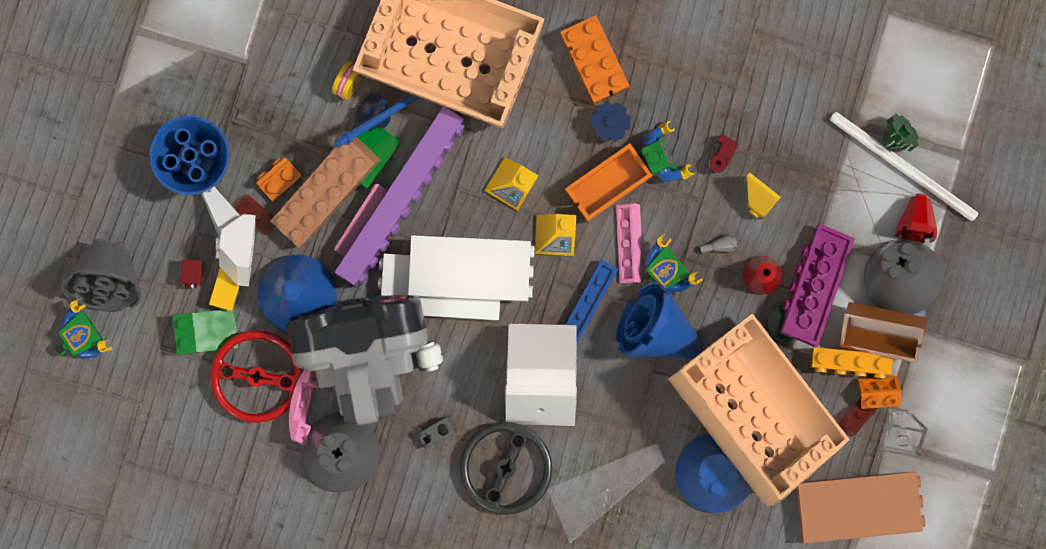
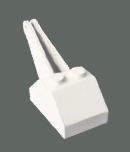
M213 187L202 193V198L219 236L216 239V258H219V266L236 285L249 286L255 239V215L243 214L240 216L219 191Z

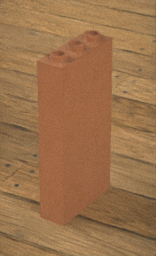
M917 472L800 483L796 490L802 543L923 532L925 517L921 515L920 508L923 507V497L919 495L918 490L921 487L920 475L917 476Z

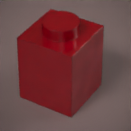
M182 259L180 283L185 284V288L197 289V285H202L204 262Z

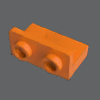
M286 157L284 159H277L272 164L273 168L268 173L264 171L257 178L259 181L256 184L272 202H275L303 177Z
M887 376L886 379L874 377L858 379L862 409L901 405V387L898 376Z

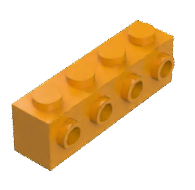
M813 347L811 348L810 368H815V372L827 373V369L835 370L834 374L846 375V372L849 371L854 372V376L866 377V373L874 374V378L886 379V375H891L893 358L866 352Z

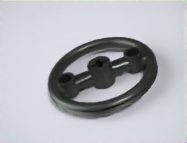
M498 422L482 428L468 441L461 456L460 476L467 494L477 505L496 514H516L531 508L544 496L552 477V459L545 442L532 429L518 423ZM498 431H512L507 453L497 463V475L492 487L482 497L475 490L470 480L469 460L475 446L486 436ZM517 435L524 439V443L521 446H515L512 442V439ZM530 439L539 449L543 459L544 471L541 483L535 493L527 500L515 505H500L505 484L508 478L515 474V462L520 450L525 446L527 440ZM513 453V456L509 463V468L512 470L511 472L507 471L504 474L501 483H499L503 474V468H501V465H506V463H508L511 454ZM492 490H496L500 494L499 499L496 501L491 500L488 496Z

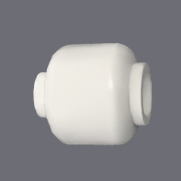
M427 341L421 346L420 350L415 351L419 367L426 368L427 371L438 369V365L443 362L441 347L439 344L434 343V341Z

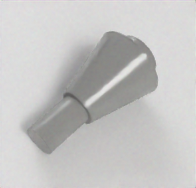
M731 233L711 244L700 246L702 253L711 251L735 252L734 248H738L736 237H732Z

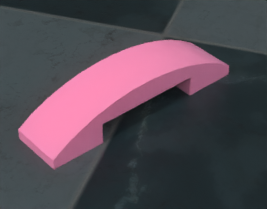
M315 370L303 371L296 384L290 404L289 430L291 440L302 445H307L311 426L305 423L313 388H319Z

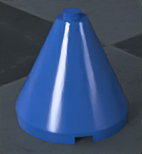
M288 255L276 260L263 273L258 286V302L263 315L272 325L287 332L286 324L289 320H297L323 311L325 306L335 304L337 300L335 280L331 272L320 261L306 255Z
M658 282L648 283L638 291L640 296L635 303L631 300L629 301L621 315L616 330L615 342L620 344V348H617L620 353L628 357H695L701 353V339L666 286Z

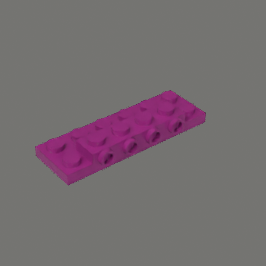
M820 223L816 226L811 243L808 246L805 245L802 249L801 256L804 258L802 263H799L795 269L797 278L796 281H792L788 290L791 293L790 298L786 299L783 304L782 310L785 311V319L780 333L815 348L819 346L855 238Z

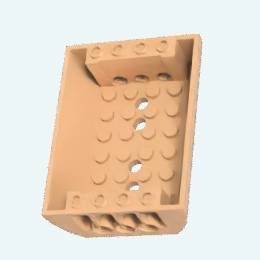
M381 0L354 65L353 72L503 129L534 54L544 18L497 0ZM413 37L417 40V44L412 47L408 46L406 40ZM431 44L435 47V51L427 53L424 50L425 46ZM464 58H468L472 61V65L464 67L461 61ZM487 65L490 68V72L482 74L479 68Z
M753 314L668 378L766 507L781 501L850 440ZM715 386L720 388L721 394L716 391ZM728 402L733 405V410L729 408ZM752 433L756 435L758 442L753 439ZM764 449L769 452L770 457L766 456Z

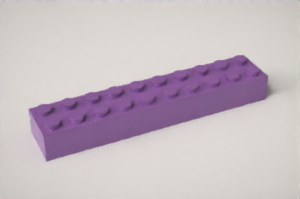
M443 106L336 269L335 273L356 287L359 284L362 286L368 278L366 273L370 268H375L379 261L378 255L380 252L384 253L390 245L389 238L391 235L395 236L401 228L399 223L402 219L406 220L411 213L410 206L413 202L417 203L421 198L423 186L428 187L433 179L431 174L435 169L438 171L442 166L444 154L451 152L455 145L454 139L456 136L460 138L465 130L463 118Z

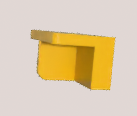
M221 267L209 305L232 311L237 294L240 292L238 291L240 286L236 285Z

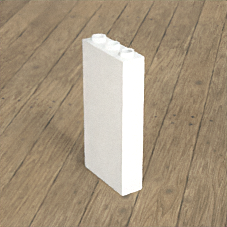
M411 236L408 295L416 297L528 302V298H532L533 286H529V278H533L534 266H530V258H534L535 246H531V241Z
M384 254V258H380L379 270H383L382 278L378 280V289L381 290V296L408 295L410 255ZM418 297L421 300L423 314L426 317L499 321L500 301Z

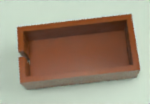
M848 302L839 347L918 363L927 317Z

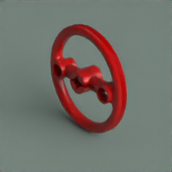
M247 331L229 339L217 352L211 367V387L218 403L233 417L246 422H267L280 417L290 409L293 392L303 370L293 364L290 344L282 337L267 331ZM252 339L267 340L278 345L286 352L292 362L294 374L278 375L268 373L259 366L252 367L251 369L236 367L231 363L224 362L223 359L234 346L241 342ZM229 365L233 368L231 376L223 375L222 368ZM256 371H259V374L265 378H271L273 380L262 378L259 379L258 382H255L254 378L249 375L255 374ZM283 377H289L292 380L290 387L285 388L281 385L280 381ZM220 378H235L246 380L254 387H259L263 384L277 386L283 390L290 391V395L282 405L270 412L251 414L237 409L225 398L219 380Z

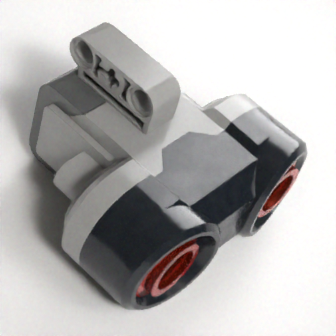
M410 295L374 296L365 298L360 304L343 307L335 303L325 306L323 310H318L314 314L299 315L297 320L291 319L287 322L286 329L293 364L298 368H304V371L315 370L319 388L335 386L340 414L343 415L346 424L355 422L358 425L379 422V418L394 416L400 412L403 394L399 374L414 371L411 353L420 350L421 346L428 340L422 304L418 297Z

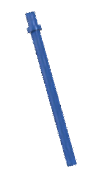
M410 94L352 131L343 133L342 137L334 142L335 146L340 148L344 144L352 143L354 138L420 97Z

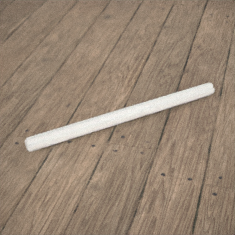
M838 112L833 113L830 121L968 220L974 221L978 212L841 114Z

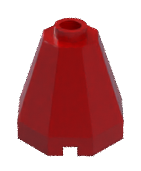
M915 194V196L910 198L896 226L895 236L901 235V239L915 240L921 243H925V239H929V243H932L937 238L938 231L932 202L924 194Z

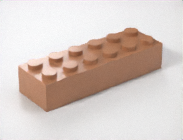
M357 137L350 144H344L340 148L335 147L275 215L271 222L298 248L303 247L381 160Z

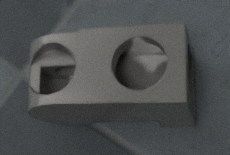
M449 416L417 435L424 448L457 433L458 430Z

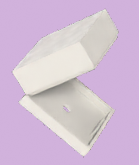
M509 324L506 422L521 425L575 426L577 397L576 325Z

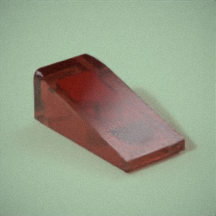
M248 194L235 207V210L241 215H255V227L265 235L274 226L271 222L274 216Z
M860 398L837 424L849 436L853 437L878 408L862 409Z

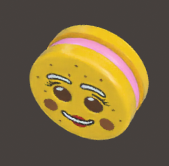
M350 61L346 62L341 68L332 86V93L344 100H348L354 94L362 79V75L353 72L354 63Z

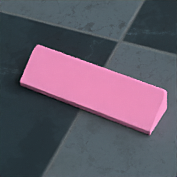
M379 184L374 185L334 248L336 252L344 257L388 192Z
M640 204L616 205L619 283L643 282Z

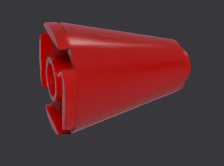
M768 256L752 258L747 262L743 270V282L755 294L766 295L772 293L779 287L782 280V271L779 264ZM763 270L768 273V276L763 275Z

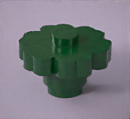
M894 114L887 120L888 132L883 137V142L887 148L893 150L900 147L911 152L919 146L917 132L911 127L910 122L901 115L899 117V115Z

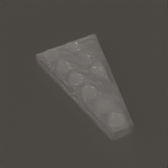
M657 443L548 488L570 544L665 462Z

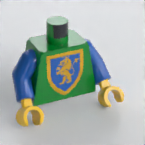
M671 121L659 125V128L647 133L643 138L644 146L641 148L652 174L661 178L664 182L681 178L686 180L695 174L688 171L692 167L690 164L680 170L677 169L663 139V135L674 131V128L671 130L668 128V123Z
M663 233L648 252L645 261L647 269L645 271L650 277L641 284L645 286L651 282H658L666 286L671 293L683 292L689 287L700 283L703 279H695L694 276L698 271L691 274L669 249L668 245L671 242V238L668 242L663 241L662 237L665 235Z
M78 298L71 302L70 308L60 325L59 335L63 341L54 346L60 356L70 350L74 356H79L80 358H96L102 353L112 350V347H106V342L109 340L102 338L86 312L81 311L86 306L85 304L79 306L78 300L80 299Z

